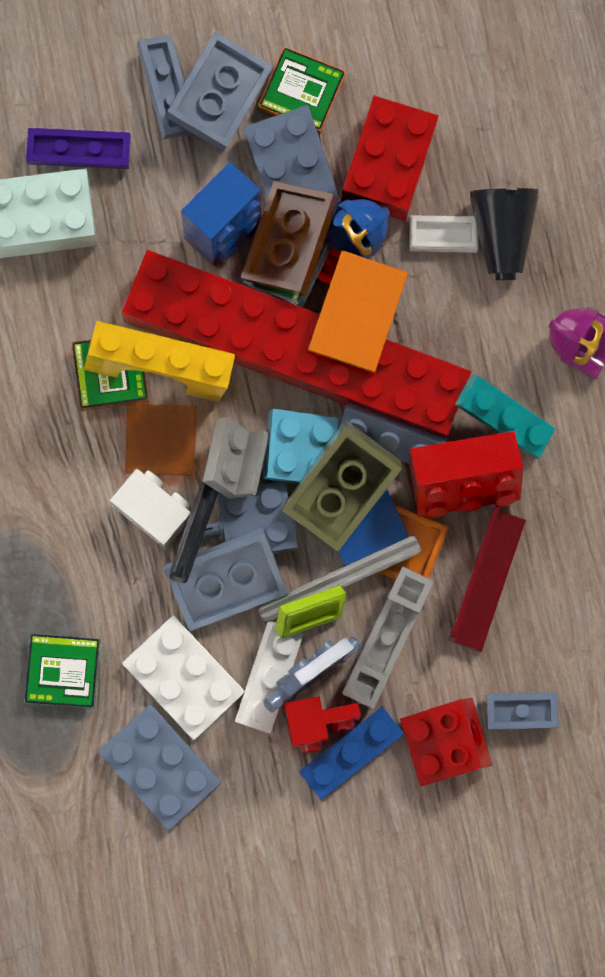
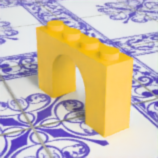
M96 321L84 370L118 378L120 371L137 370L159 374L187 385L186 395L219 402L228 389L235 354Z

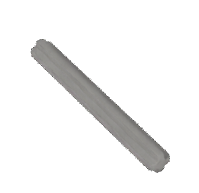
M411 536L289 591L288 595L259 605L258 611L262 620L269 622L278 618L281 605L339 585L342 588L419 554L421 547L416 537Z

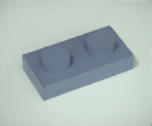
M557 692L485 695L487 730L559 728Z

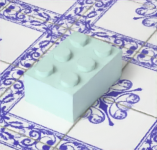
M87 169L0 179V258L98 246Z

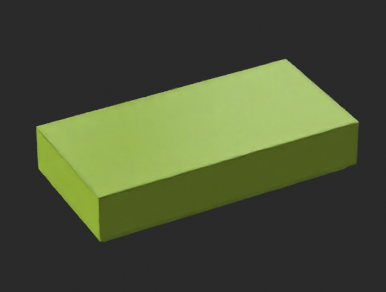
M339 585L281 605L275 631L282 639L341 618L346 592Z

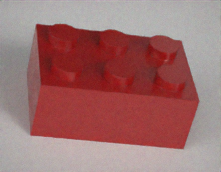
M373 95L343 187L341 201L370 200L380 207H387L390 217L406 221L437 127L439 115Z
M515 431L410 448V482L418 517L437 518L447 512L459 510L472 512L482 506L494 504L507 506L521 500L523 464Z

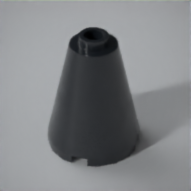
M506 188L470 191V201L488 274H495V280H516V273H523L539 198L538 189L517 188V190H506Z

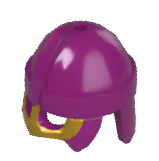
M588 307L586 309H569L560 313L555 320H551L548 326L550 328L549 339L552 348L560 357L561 362L597 379L605 365V316Z

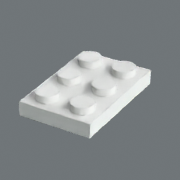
M174 615L122 662L124 667L194 741L241 698L245 692Z

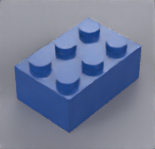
M229 162L181 210L184 239L213 266L219 260L227 261L237 249L235 244L243 236L246 238L252 236L258 228L259 220L261 219V190L237 167Z

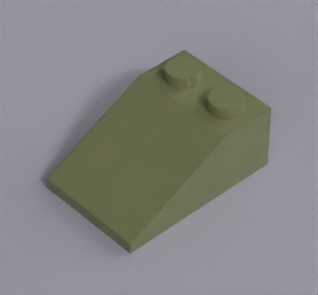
M345 420L318 455L283 506L282 511L336 551H339L402 470L401 460Z

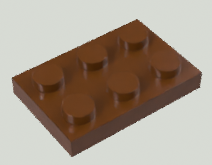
M273 181L241 278L246 282L306 296L339 198L331 193Z

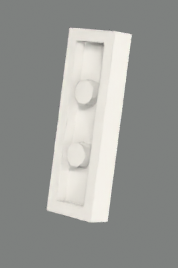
M275 622L267 623L235 719L236 723L271 734L279 708L271 713L266 709L263 701L279 689L276 682L289 673L288 670L293 667L304 634L300 632L281 639L275 631L277 624Z

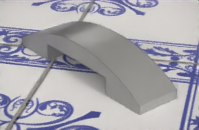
M402 566L342 692L343 695L372 709L375 708L434 581Z

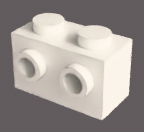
M136 469L110 499V503L117 511L166 549L186 526L191 513L187 509L191 505L176 492L170 496L160 487L164 483L149 470L143 474Z

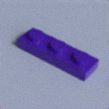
M28 128L26 162L27 165L129 169L130 132Z

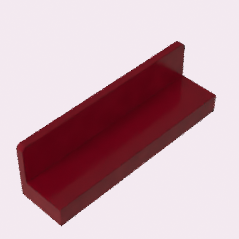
M495 505L491 512L448 641L478 652L483 650L526 522L525 519L499 511L501 506Z

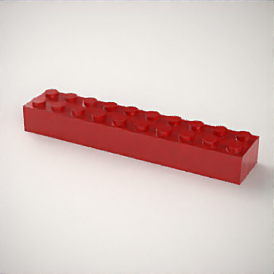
M148 249L145 252L121 312L123 321L166 338L235 354L234 364L346 406L348 402L354 403L444 438L448 436L458 409L455 403L472 372L387 339L375 373L310 352L308 348L320 314Z

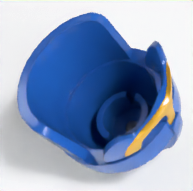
M346 200L336 206L324 243L340 252L343 250L369 259L383 247L382 243L388 232L387 217L390 215L387 207H380L370 200Z

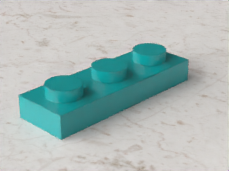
M478 375L470 376L455 403L457 407L497 434L515 431L518 447L533 458L541 457L556 429Z

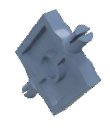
M278 481L258 485L256 495L228 499L218 492L217 498L220 509L218 522L207 524L202 539L221 535L222 540L227 542L263 528L273 554L298 550L295 534L297 522L282 511L283 506L289 499L286 482Z
M345 637L335 645L329 640L317 649L307 660L304 658L288 670L289 673L276 682L279 689L263 701L266 709L273 713L284 703L292 701L293 697L331 671L338 663H345L348 657L362 648L359 640L355 637H351L348 640Z

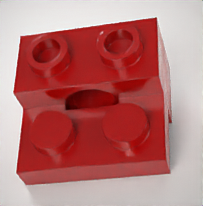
M320 696L284 703L292 749L300 748L301 754L322 750V743H326L329 739L327 728L332 727L333 733L351 730L355 727L354 722H358L361 718L358 703L326 710L322 709Z
M473 697L459 699L400 718L420 787L493 766Z

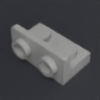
M229 417L217 418L203 482L228 499L256 495L269 433L264 430L249 432Z

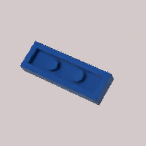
M382 706L300 770L299 773L321 800L403 736L404 733Z

